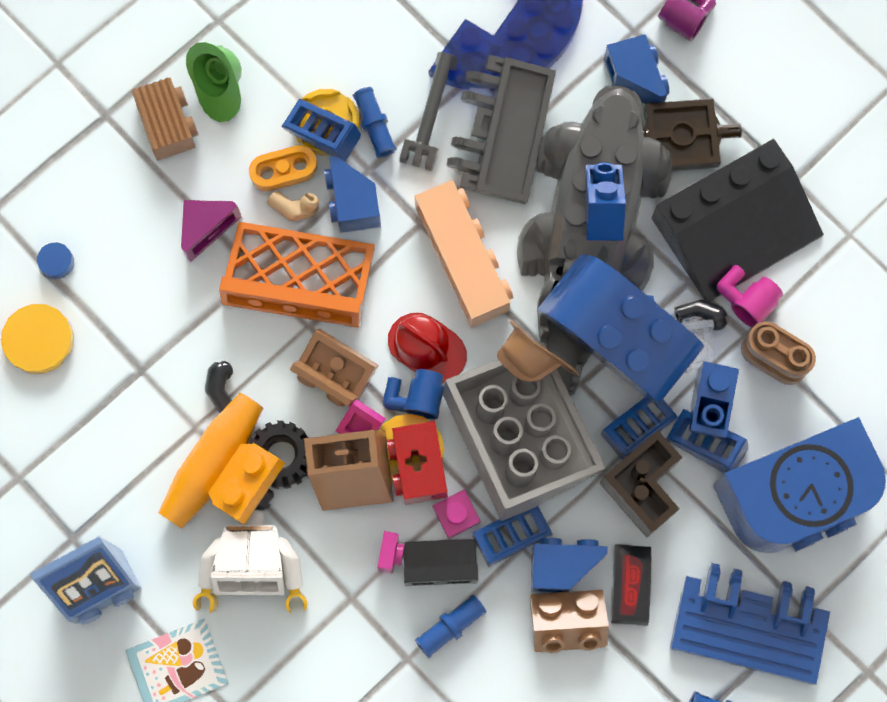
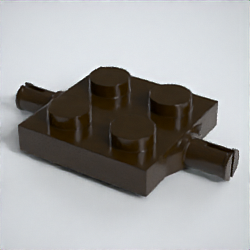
M714 99L645 103L646 125L644 136L659 141L670 152L672 171L718 168L721 164L719 150L721 139L741 138L742 136L740 123L720 125L715 115Z

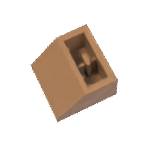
M368 430L304 439L308 477L322 511L394 502L385 430Z

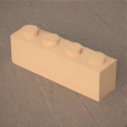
M450 180L415 195L417 213L470 327H475L509 312L510 300L513 299L511 288L506 279L500 281L495 270L499 268L497 259L492 249L486 250L481 239L484 238L483 229L478 219L472 220L467 211V208H470V203L463 188L457 190L454 181Z

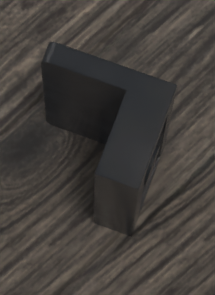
M474 539L404 543L405 586L478 583L476 542Z

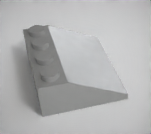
M544 342L539 343L540 346L547 349ZM495 360L445 380L443 397L501 521L533 509L605 471L606 468L557 369L539 381L528 382L513 376L499 360Z

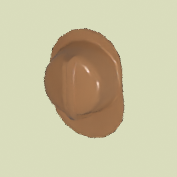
M509 321L514 330L498 351L497 359L513 376L528 382L539 381L559 367L579 376V373L573 367L534 342L513 321Z

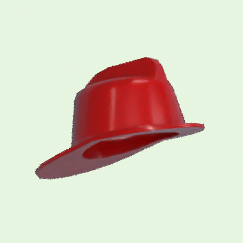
M409 313L401 316L392 324L388 333V346L391 354L415 373L418 369L434 371L444 376L443 383H445L446 379L459 375L467 362V350L462 339L455 332L429 315Z

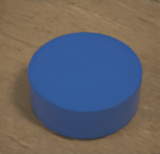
M53 242L40 249L37 255V265L47 277L61 279L72 271L74 257L64 244Z

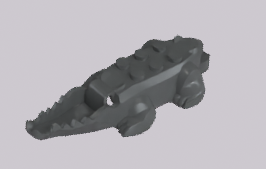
M610 85L604 87L596 94L592 107L582 123L564 122L551 127L541 141L537 157V170L545 176L558 179L551 212L540 213L531 218L523 227L517 244V259L521 275L536 276L540 274L544 276L545 283L538 298L537 309L581 254L591 255L602 260L641 291L644 290L650 280L654 267V254L651 244L643 234L635 230L641 197L663 198L667 193L672 176V158L670 152L659 141L644 136L641 117L642 103L634 90L632 92L630 89L622 86L609 87ZM603 162L622 165L626 199L623 241L587 240L585 222L586 165H596ZM558 267H564L562 276L556 272ZM537 311L539 342H544L548 351L565 361L579 373V376H576L561 367L557 369L571 397L575 394L582 369L591 354Z

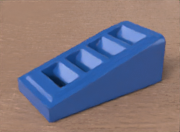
M300 98L282 125V128L330 156L339 157L344 162L348 159L361 137V133L354 123ZM307 113L311 114L302 128L299 127ZM321 120L315 132L311 133L317 122ZM330 127H334L328 138L324 139Z
M643 398L602 430L601 436L621 460L627 457L657 430L661 432L678 418L664 399L660 404L653 402L665 416L663 420L660 421L648 407L653 401ZM643 411L654 427L649 429L638 413ZM630 419L644 433L641 437L627 423ZM622 427L633 443L628 445L617 430Z
M683 409L666 439L723 473L738 468L748 450L747 439L728 430L727 438H718L721 441L715 452L712 453L709 449L717 437L706 435L701 446L695 444L701 435L699 433L692 432L688 440L682 438L690 424V411ZM730 445L734 448L726 460L722 456Z
M537 506L504 521L498 519L472 532V537L487 566L491 567L539 542L541 538L551 536L553 533ZM531 514L540 531L536 534L532 533L525 519V516ZM517 520L527 537L522 541L512 525ZM506 527L514 545L509 547L500 532V529ZM492 533L501 548V551L495 553L487 538Z

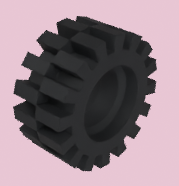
M282 420L277 421V424L273 425L271 422L265 424L266 428L263 430L259 428L255 432V438H251L249 444L255 443L269 451L273 444L286 442L295 450L293 462L281 469L271 484L272 488L279 489V487H284L288 489L291 488L292 484H300L304 476L308 477L304 439L309 437L302 428L299 429L292 422L286 424Z

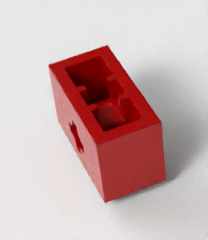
M435 421L392 428L393 439L387 440L390 461L397 460L400 474L393 475L396 497L403 496L405 505L448 498ZM413 456H419L421 462H426L421 464V471L414 472L413 466L409 465L412 463Z

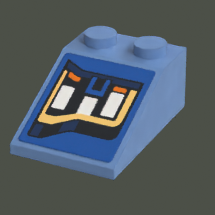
M101 536L30 573L33 581L69 622L75 624L80 622L81 625L89 624L101 617L102 613L100 610L111 604L118 607L131 601L135 597L133 592L141 588L123 551Z

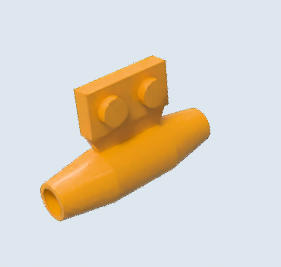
M239 393L209 424L177 471L158 511L160 515L183 529L211 499L214 506L245 525L285 465L281 459L255 443L248 444L264 409L261 405L248 396Z

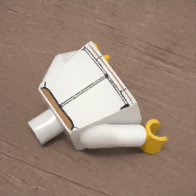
M254 510L245 525L226 526L222 537L215 539L201 556L198 587L201 588V593L197 594L192 602L196 611L200 610L201 599L204 596L210 600L209 613H211L218 607L216 595H285V589H289V596L285 602L287 611L291 613L289 601L293 597H300L303 600L304 611L306 610L307 599L300 593V588L303 586L300 559L288 540L278 537L277 527L264 525V513Z

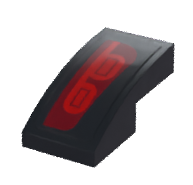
M615 544L613 551V586L611 590V623L648 626L651 594V547Z

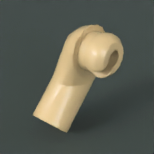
M276 190L267 200V204L290 221L312 218L319 211V199L311 193H306L299 200L291 201Z

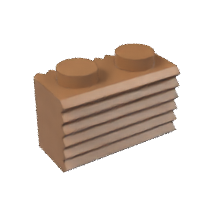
M166 77L164 80L160 79L158 82L146 84L132 90L151 149L157 161L196 148L192 137L198 136V132L192 116L185 118L182 107L188 106L181 86L174 88L171 78Z

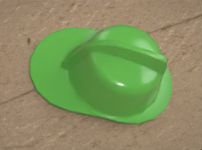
M208 42L194 44L189 48L186 55V68L203 111L211 119L218 122H228L236 117L241 105V93L238 85L242 72L240 61L232 51L224 48L222 45L216 46Z

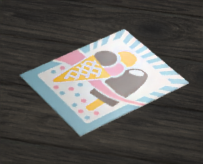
M205 618L126 650L143 702H185L229 684Z

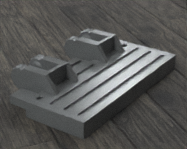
M489 55L485 70L500 74L499 77L469 71L466 73L465 79L469 83L494 89L493 97L473 91L462 92L461 96L462 102L478 106L471 136L485 139V143L457 136L452 137L451 141L452 147L480 154L478 163L459 157H450L447 159L446 165L452 169L467 172L462 173L459 188L526 204L529 199L556 70L508 57L500 58Z

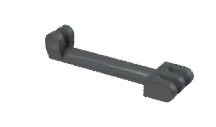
M445 52L437 53L434 64L436 70L416 141L404 139L399 162L406 164L409 159V153L412 151L415 152L412 166L419 168L423 155H426L428 158L425 163V170H433L439 148L429 146L449 71H455L458 57Z

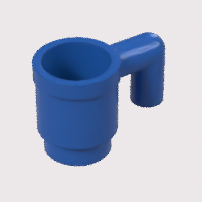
M416 370L415 378L410 383L407 398L398 397L402 380L388 377L382 404L388 410L419 415L426 419H438L444 386L442 385L444 376L430 370Z

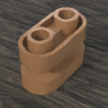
M772 322L756 324L741 344L742 356L749 364L786 385L799 383L813 369L816 362L815 352L809 344Z

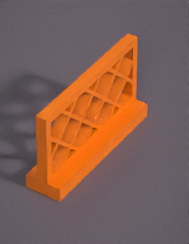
M238 222L225 277H222L219 287L222 305L359 328L375 244ZM245 234L260 236L264 242L250 252L242 244ZM284 240L294 242L298 249L284 258L274 247ZM317 246L327 247L332 255L317 264L309 254V251ZM270 250L277 259V262L261 270L254 258ZM351 252L364 253V262L353 269L342 258ZM303 255L312 267L296 276L288 264ZM337 261L346 273L330 282L322 269ZM247 262L251 264L257 273L247 280L234 278L236 269ZM283 267L291 280L281 286L272 284L267 276ZM317 273L325 286L317 291L306 290L301 282ZM361 273L360 280L356 276ZM351 279L358 288L356 298L341 296L336 287Z

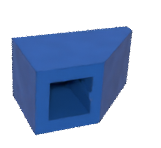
M646 34L606 46L603 60L613 86L626 87L632 92L634 90L638 94L641 103L644 104L665 102L667 95L670 93L668 80L665 75H660L657 67L659 63L658 53L654 45H649Z
M330 156L331 169H324L327 190L334 189L335 201L329 202L331 222L339 223L340 233L381 227L375 183L339 157Z
M606 162L586 165L585 222L587 240L623 241L626 199L622 165H613Z
M706 361L702 363L697 370L691 400L690 432L721 439L727 438L739 374L738 368Z
M541 538L540 544H533L531 592H569L608 554V546H599V541L592 539L577 540V545H562V539Z

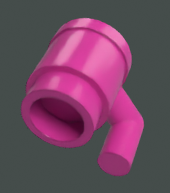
M734 265L718 282L717 290L731 303L734 314L744 324L753 328L756 324L763 322L778 306V301L782 298L783 292L774 281L767 277H762L758 282L752 283L741 294L734 286L745 275V272L738 265Z

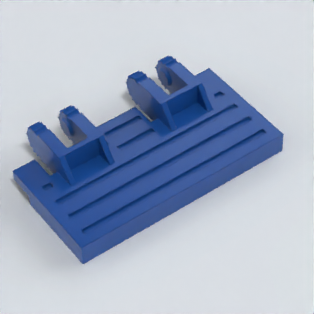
M711 563L703 597L699 596L702 579L690 576L685 577L669 649L812 685L817 684L830 611L813 608L814 588L805 587L800 598L798 618L787 616L793 592L791 582H782L774 615L770 614L774 597L742 590L739 606L737 605L743 576L742 570L734 568L730 574L726 600L714 598L721 573L719 564Z

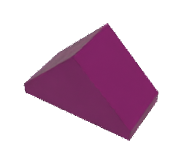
M184 200L181 249L190 262L242 218L240 210L234 201Z

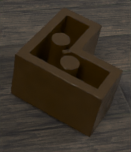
M659 430L605 474L599 483L646 538L680 509L657 481L675 467L683 457Z

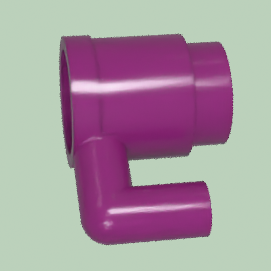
M667 0L658 15V19L665 22V26L691 42L702 28L708 15L715 8L716 0H691L698 4L699 7L687 0Z

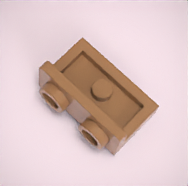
M317 329L299 361L294 362L290 370L298 375L297 379L302 384L311 388L318 387L326 392V397L331 402L339 406H351L356 399L360 400L379 365L323 330Z
M603 590L530 595L535 652L557 653L561 650L575 649L590 651L607 647L609 625Z

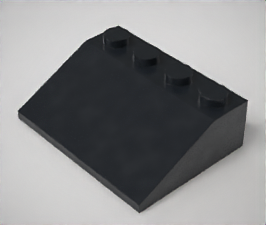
M774 138L657 204L651 218L703 299L709 302L722 295L717 290V284L734 265H738L745 272V275L734 286L737 287L824 235L793 165Z

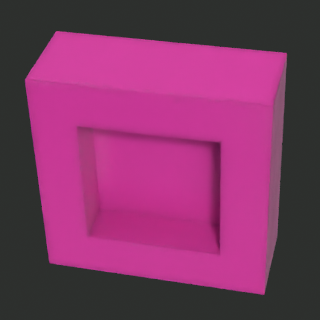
M356 399L335 431L339 434L379 430L386 418Z
M465 489L432 505L448 539L481 523Z
M384 531L377 566L378 571L393 574L394 565L401 566L405 544L399 543V533Z

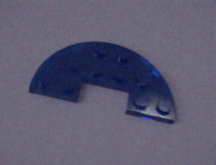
M518 0L494 35L465 19L442 51L458 57L455 71H449L446 84L465 90L470 88H487L469 83L465 78L466 73L469 71L499 77L500 74L485 70L489 55L500 58L508 57L549 69L564 54L575 36L582 13L583 0ZM435 62L429 69V76L432 78L436 70Z

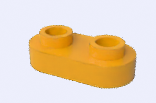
M303 145L257 156L249 166L250 179L253 185L262 191H273L306 182L317 172V159L315 153ZM299 162L307 165L303 170H297L294 167ZM266 171L274 173L270 179H263L261 176Z

